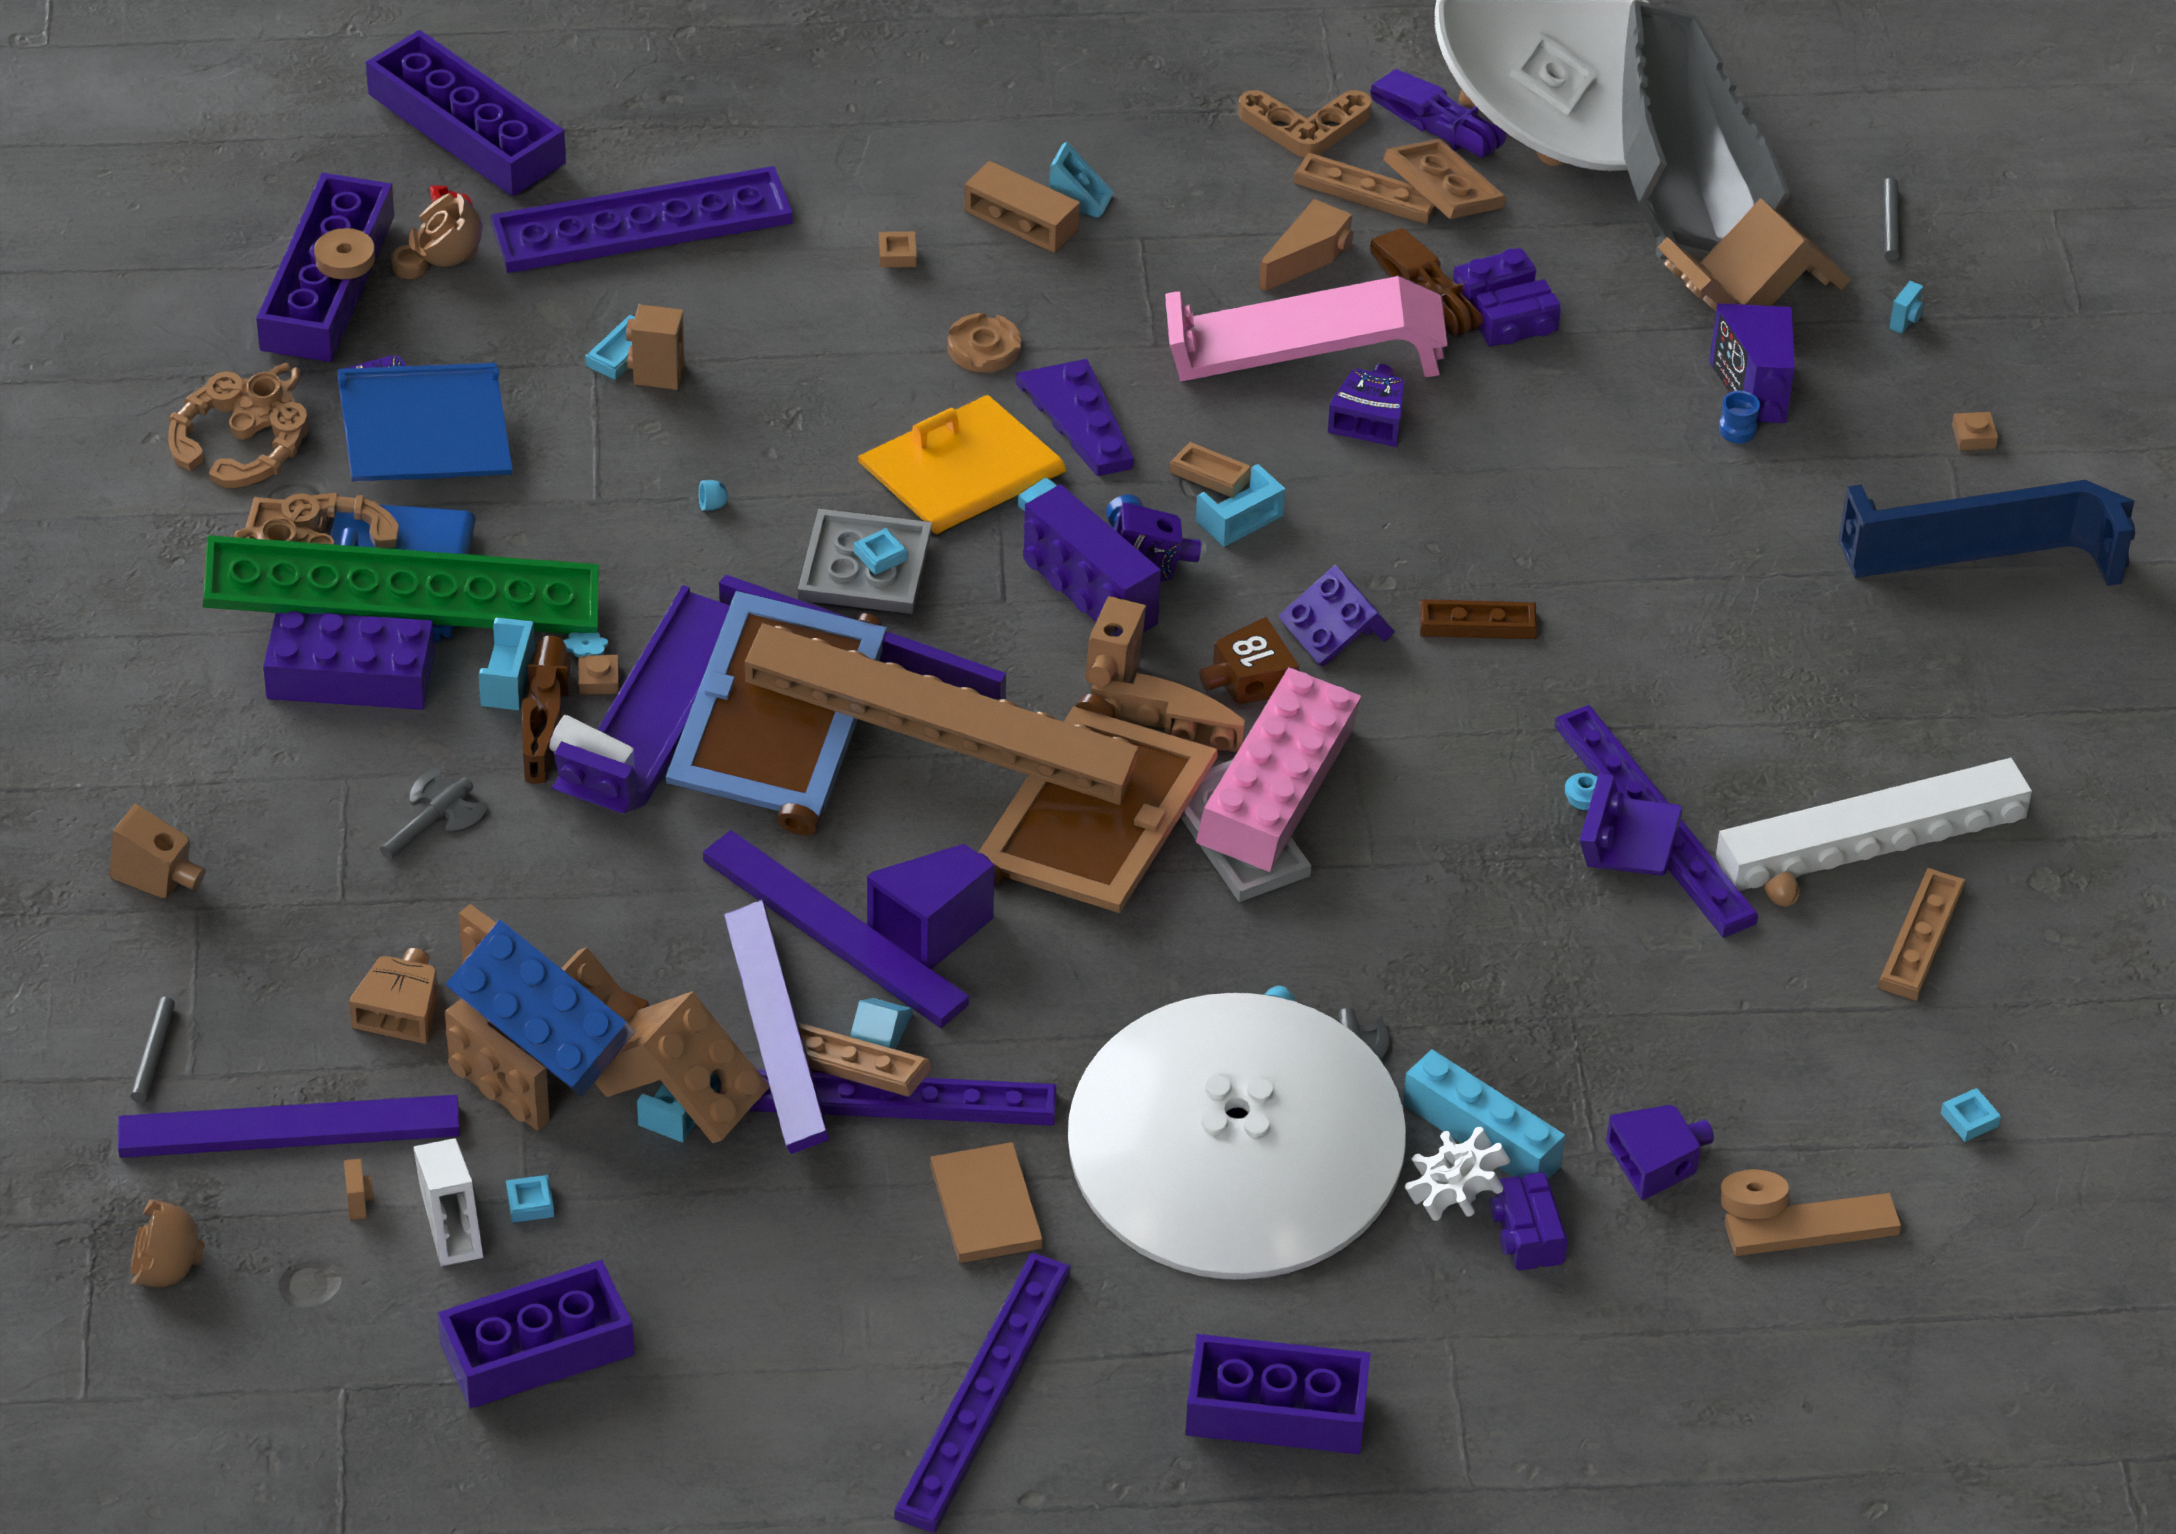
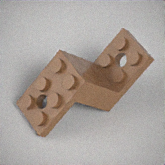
M1762 198L1756 202L1701 263L1669 237L1657 247L1667 257L1663 262L1664 265L1677 277H1681L1686 282L1685 286L1699 299H1703L1715 311L1717 303L1772 306L1805 270L1812 273L1825 286L1831 281L1841 290L1852 280L1814 242Z
M471 904L458 913L462 964L496 924L494 920ZM462 999L445 1011L446 1037L449 1055L448 1063L452 1071L460 1078H467L478 1086L488 1099H495L506 1107L516 1120L520 1122L525 1121L537 1131L548 1124L550 1116L546 1067L524 1052L521 1047Z
M588 947L578 950L561 968L627 1021L636 1031L594 1082L606 1097L661 1080L708 1139L715 1143L724 1139L770 1087L693 991L638 1010ZM711 1073H715L721 1080L722 1087L719 1094L710 1086Z

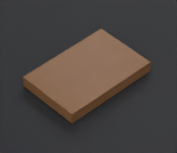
M1441 139L1386 150L1383 160L1449 219L1502 209L1504 207L1505 195Z
M1013 1142L930 1156V1167L959 1263L1042 1249V1236Z

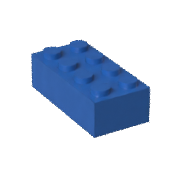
M500 919L445 984L465 1003L581 1097H583L636 1033L627 1021Z

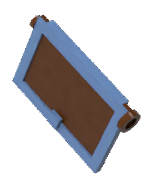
M736 591L668 769L666 783L780 811L777 821L781 827L797 835H812L816 831L822 812H825L858 719L745 682V660L762 623L773 627L783 626L790 629L794 634L810 639L819 638L825 640L831 646L846 651H859L868 658L877 661L880 660L883 651L882 646L887 635V627L881 626V620L871 614H861L858 620Z

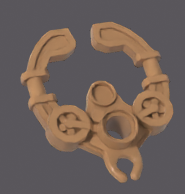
M289 363L276 366L269 372L257 373L250 379H242L236 373L228 371L217 373L209 378L205 386L184 400L185 405L178 413L174 412L169 417L168 443L175 464L192 471L203 463L205 457L202 448L198 442L188 438V434L194 429L191 422L197 414L205 416L209 409L214 408L222 412L233 411L229 424L232 435L237 439L251 438L256 432L272 426L276 438L272 441L275 450L269 457L262 454L257 460L245 465L234 459H218L214 462L209 472L210 481L224 488H238L260 482L272 475H278L282 471L281 465L288 457L293 458L297 454L302 438L310 430L306 408L300 403H296L291 393L300 381V369L297 367L291 370V379L281 381L278 375L290 371L291 365Z
M332 492L317 495L299 493L293 494L284 500L281 505L282 514L280 516L269 519L262 527H246L236 531L234 537L239 538L253 536L256 539L334 544L331 536L315 532L314 530L317 529L321 522L320 517L328 516L335 518L336 512L354 513V519L363 520L371 525L370 539L376 548L397 547L399 525L387 510L377 503L365 499L364 495H357L356 498L340 497L338 493Z

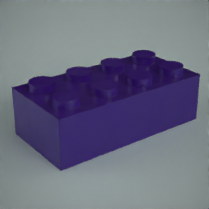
M1061 484L1025 504L1023 557L1031 569L1037 570L1050 582L1055 590L1061 591L1074 602L1079 611L1089 615L1095 622L1108 596L1146 605L1143 633L1158 625L1161 569ZM1116 626L1112 635L1120 636L1123 631Z
M296 611L284 614L275 613L263 665L267 699L424 710L435 657L433 621L330 613L301 614Z
M602 1259L437 1312L440 1345L469 1409L634 1355L633 1323Z
M1196 1334L1187 1401L1185 1435L1360 1454L1371 1353Z

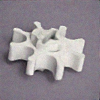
M1482 1127L1475 1128L1471 1138L1462 1144H1456L1451 1134L1445 1131L1440 1135L1444 1146L1439 1148L1440 1152L1432 1157L1415 1154L1412 1157V1161L1422 1177L1416 1181L1406 1183L1405 1189L1415 1204L1425 1200L1423 1205L1432 1220H1439L1443 1211L1455 1203L1460 1205L1467 1217L1472 1216L1475 1210L1471 1202L1476 1199V1194L1484 1190H1491L1496 1194L1503 1191V1186L1493 1170L1497 1167L1508 1165L1510 1158L1500 1143L1490 1147L1492 1143Z

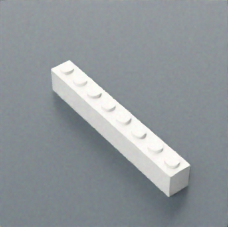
M2007 758L1719 831L1715 858L1721 869L1739 891L1758 888L1784 872H1791L1797 878L1804 874L1824 869H1833L1839 865L1859 860H1868L1894 851H1904L1910 847L1942 841L1949 837L1969 832H1978L1996 825L2014 823L2027 817L2032 790L2012 758Z

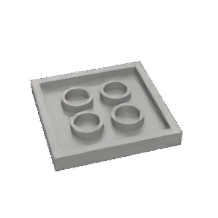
M818 509L798 586V600L913 614L932 534V522ZM887 528L907 550V561L874 575L854 553V542Z

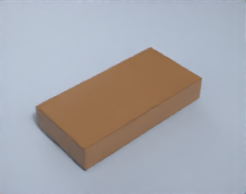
M1191 442L1169 462L1171 474L1232 498L1250 482L1252 466Z

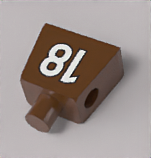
M1265 617L1218 639L1214 644L1213 665L1201 668L1199 676L1206 691L1225 686L1236 703L1244 704L1270 699L1288 667L1299 671V665L1268 618Z

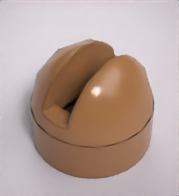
M1784 872L1775 876L1764 886L1769 899L1776 905L1790 906L1799 898L1800 888L1791 872Z

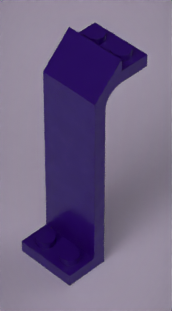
M681 586L597 729L633 747L634 768L633 766L561 741L554 752L559 776L552 789L622 814L647 804L673 759L730 605L692 593L689 587Z

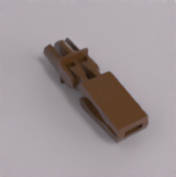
M1403 227L1371 239V254L1389 277H1402L1441 295L1445 328L1453 338L1457 335L1468 333L1471 328L1476 330L1482 326L1484 322L1483 316L1463 295V283L1456 284L1452 279L1447 278L1440 269L1441 264L1438 257Z
M554 635L545 636L537 643L535 652L532 655L531 664L527 665L529 694L522 701L523 762L525 782L533 784L546 783L554 759V751L550 750L549 747L550 740L556 726L562 719L560 695L568 696L569 694L568 675L570 657L566 652V644ZM545 723L546 727L537 739L538 749L534 755L532 752L535 745L534 737L538 734L539 728ZM536 762H538V774L534 778L533 771L536 768Z

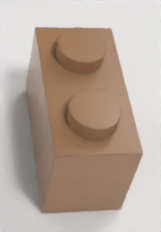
M639 304L635 319L628 320L626 329V340L632 342L628 352L627 367L633 369L634 385L678 390L685 367L683 310Z

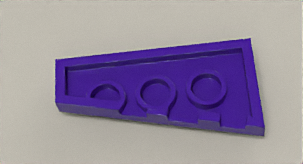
M1088 359L1016 373V385L1022 392L1027 390L1032 396V403L1040 412L1045 411L1053 420L1052 426L1059 434L1064 433L1071 440L1073 450L1096 476L1133 469V456Z

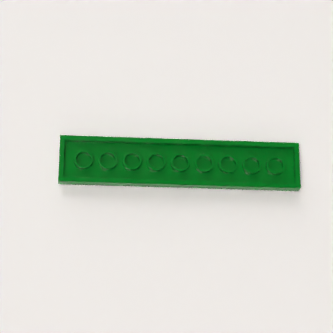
M207 535L202 608L282 614L296 611L301 614L330 613L432 620L435 625L493 629L495 618L532 621L534 632L570 634L572 632L597 633L599 564Z

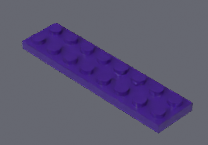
M775 166L491 214V226L507 273L793 224L792 210Z

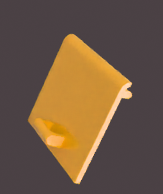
M989 395L956 410L949 408L913 425L912 431L858 456V462L923 521L932 522V532L935 535L1023 493L1045 477L1050 480L1067 471L1063 460Z

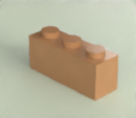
M988 161L965 183V212L1053 253H1056L1079 230V201L992 161Z

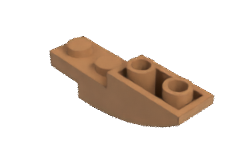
M1136 673L1133 684L1110 680L1109 684L1104 687L1092 684L1091 694L1105 699L1114 709L1116 719L1165 728L1166 734L1223 751L1237 753L1244 742L1245 720L1215 699L1184 685Z

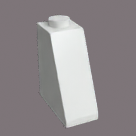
M456 1138L414 1146L419 1185L440 1265L445 1266L483 1258L472 1180Z

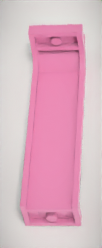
M1399 276L1193 316L1191 305L1184 306L1180 291L1165 294L1169 344L1180 382L1390 340H1406L1414 344L1419 352L1424 376L1428 378L1440 375L1438 360L1444 359L1443 347L1448 346L1441 295Z

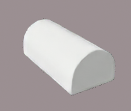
M568 715L562 717L553 732L549 747L554 752L562 741L633 766L634 768L633 747Z

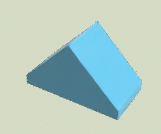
M1068 142L1062 144L1050 166V188L1079 201L1080 213L1093 217L1103 215L1114 191Z
M876 998L859 1000L850 1037L896 1050L913 1014V1009Z

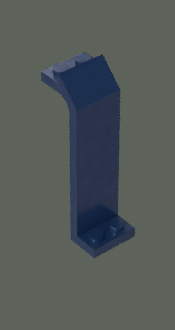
M2079 480L1876 510L1873 499H1868L1861 484L1847 486L1838 542L1854 578L2060 547H2078L2092 555L2106 585L2110 586L2122 584L2125 567L2129 566V547L2131 540L2135 538V525L2131 518L2135 501L2088 480Z

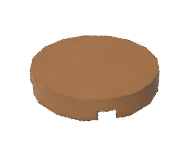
M986 313L962 317L951 326L948 335V354L953 362L963 369L974 372L999 371L1010 366L1018 358L1021 349L1020 332L1014 323L1003 316L995 315V318L986 317Z

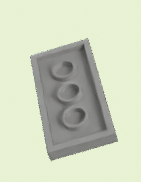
M1232 760L1211 767L1180 817L1195 840L1197 839L1204 807ZM1291 836L1271 872L1200 845L1238 902L1294 883L1311 875V864Z

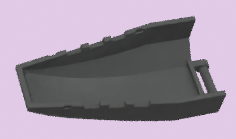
M1633 0L1629 11L1623 72L1622 136L1624 160L1640 207L1656 238L1657 247L1669 237L1701 263L1760 198L1777 212L1781 213L1791 194L1773 147L1761 126L1757 123H1752L1747 114L1750 107L1746 101H1739L1734 91L1737 85L1733 78H1726L1722 71L1724 62L1715 51L1714 44L1697 15ZM1656 247V256L1658 258L1667 259V257Z

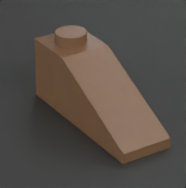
M1313 199L1261 260L1259 289L1267 291L1330 264L1342 251H1347L1354 238V231L1351 230L1352 214Z

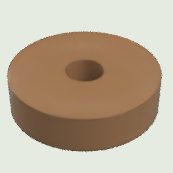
M341 228L329 231L317 240L314 247L317 268L324 275L335 279L359 277L367 273L375 262L372 239L366 233L356 229Z
M1765 1170L1738 1171L1730 1174L1722 1181L1721 1205L1727 1212L1741 1218L1765 1219L1774 1217L1784 1212L1789 1205V1185L1783 1177Z

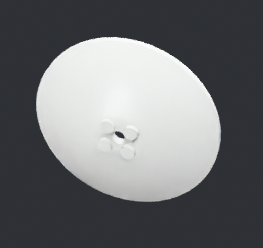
M1436 0L1435 28L1437 40L1447 66L1469 99L1493 123L1524 145L1558 161L1593 170H1628L1623 152L1622 92L1628 19L1633 0ZM1638 0V1H1642V2L1649 3L1647 0ZM1548 72L1554 74L1557 79L1550 76Z
M1222 993L1184 999L1163 1006L1142 1016L1117 1033L1097 1053L1078 1084L1069 1115L1068 1144L1071 1165L1083 1197L1101 1222L1122 1242L1160 1264L1183 1272L1219 1279H1255L1287 1274L1314 1265L1342 1250L1366 1231L1387 1205L1397 1185L1405 1153V1119L1397 1088L1389 1072L1369 1046L1350 1029L1335 1019L1294 1001L1252 993ZM1238 1107L1246 1110L1248 1115L1241 1119H1233L1226 1112Z

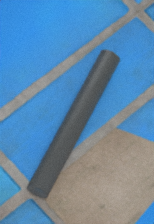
M1888 178L1883 183L1884 257L1888 261H1895L1899 257L1898 182L1894 178Z
M169 997L159 999L131 1091V1099L138 1103H143L147 1100L173 1014L175 1001Z

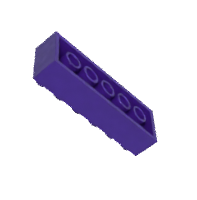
M420 29L366 61L368 95L512 197L566 164L564 129Z
M321 172L257 314L256 322L260 351L332 362L372 268L367 273L352 279L328 277L320 272L316 266L315 244L322 235L329 231L341 228L356 229L366 233L372 239L376 261L395 217L392 183Z

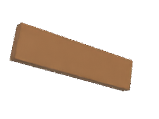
M1309 152L1294 174V184L1428 225L1437 210L1434 204L1409 183Z
M1927 868L1881 975L1878 989L1915 1001L1918 1000L1965 889V879Z
M798 1022L809 1065L813 1070L908 1097L932 1070L928 1058Z
M1890 1193L1788 1206L1781 1214L1765 1219H1747L1729 1213L1725 1215L1724 1221L1735 1256L1896 1236L1900 1234L1901 1229Z

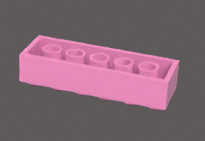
M1288 667L1205 805L1196 843L1271 872L1290 836L1293 834L1354 727L1361 695Z

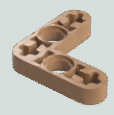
M1252 90L1240 96L1238 115L1246 124L1294 154L1305 158L1308 152L1320 155L1367 122L1371 114L1372 100L1365 92L1358 90L1347 91L1306 119L1268 94ZM1281 121L1290 125L1281 127L1273 123ZM1331 121L1337 122L1340 125L1332 127L1326 126L1323 123Z

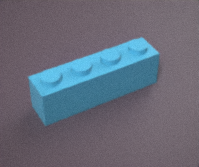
M1433 1049L1406 1073L1403 1106L1443 1132L1448 1131L1452 1138L1460 1143L1468 1141L1475 1128L1482 1127L1492 1143L1490 1147L1500 1143L1510 1158V1163L1499 1168L1512 1177L1520 1176V1178H1523L1528 1174L1544 1172L1549 1179L1561 1167L1565 1134Z

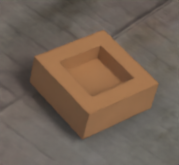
M915 231L879 232L880 268L916 267Z
M1991 412L1958 413L1953 415L1952 427L1959 450L1996 449L1998 436Z
M585 655L579 657V695L619 693L618 655Z
M361 1159L344 1160L350 1220L367 1219L365 1201L374 1200L371 1175L363 1176Z

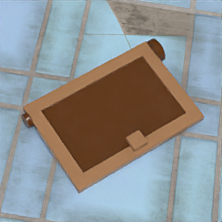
M1086 694L1080 698L1076 706H1073L1064 722L1071 725L1081 724L1089 727L1093 732L1108 737H1121L1132 745L1138 746L1137 765L1121 805L1028 775L978 853L986 855L994 864V885H997L1002 877L1120 913L1216 761L1218 754L1216 748L1116 719L1114 709L1105 699L1097 695Z

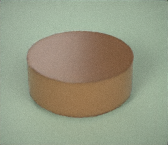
M410 245L401 246L392 253V270L397 276L404 279H415L423 276L428 271L429 263L418 256L411 249Z

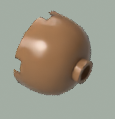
M447 194L434 201L420 215L419 218L423 221V224L418 232L414 228L410 232L409 245L411 249L432 265L444 268L459 265L462 262L470 261L478 252L483 225L475 208L461 194H457L458 198Z
M151 1199L143 1212V1215L151 1216L149 1224L139 1227L136 1235L131 1273L137 1275L131 1281L132 1284L163 1288L183 1280L189 1273L192 1265H200L205 1241L197 1239V1225L191 1214L186 1210L168 1202Z

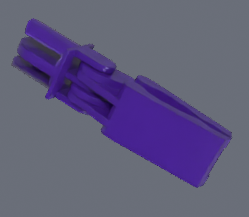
M1395 69L1371 86L1370 93L1373 101L1421 132L1427 130L1450 142L1454 152L1461 147L1483 159L1506 141V134L1500 127L1478 116L1477 106L1469 110L1459 105L1447 96L1445 89Z

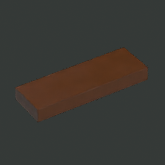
M1420 599V636L1536 639V602Z

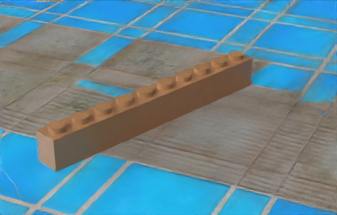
M762 623L745 660V682L1117 805H1121L1137 765L1138 746L1132 745L1124 738L1108 737L1093 732L1089 727L1081 724L1071 725L1056 720L1048 713H1035L1020 708L1008 700H995L980 695L979 692L972 688H959L944 683L932 675L922 676L907 671L896 663H883L870 659L859 651H846L831 646L828 642L819 638L810 639L800 636L783 626L773 627Z

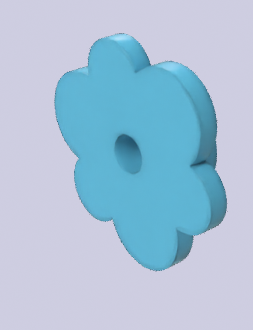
M572 632L569 634V639L563 641L567 646L566 651L574 652L576 657L603 655L604 648L608 646V640L600 637L598 632Z

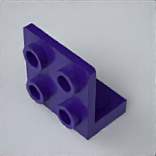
M1336 564L1279 615L1281 621L1320 666L1326 665L1362 632L1368 636L1374 631L1383 642L1395 633V630Z
M1598 774L1580 837V844L1587 867L1659 876L1665 875L1683 813L1681 806L1623 798V793L1618 792L1614 775Z

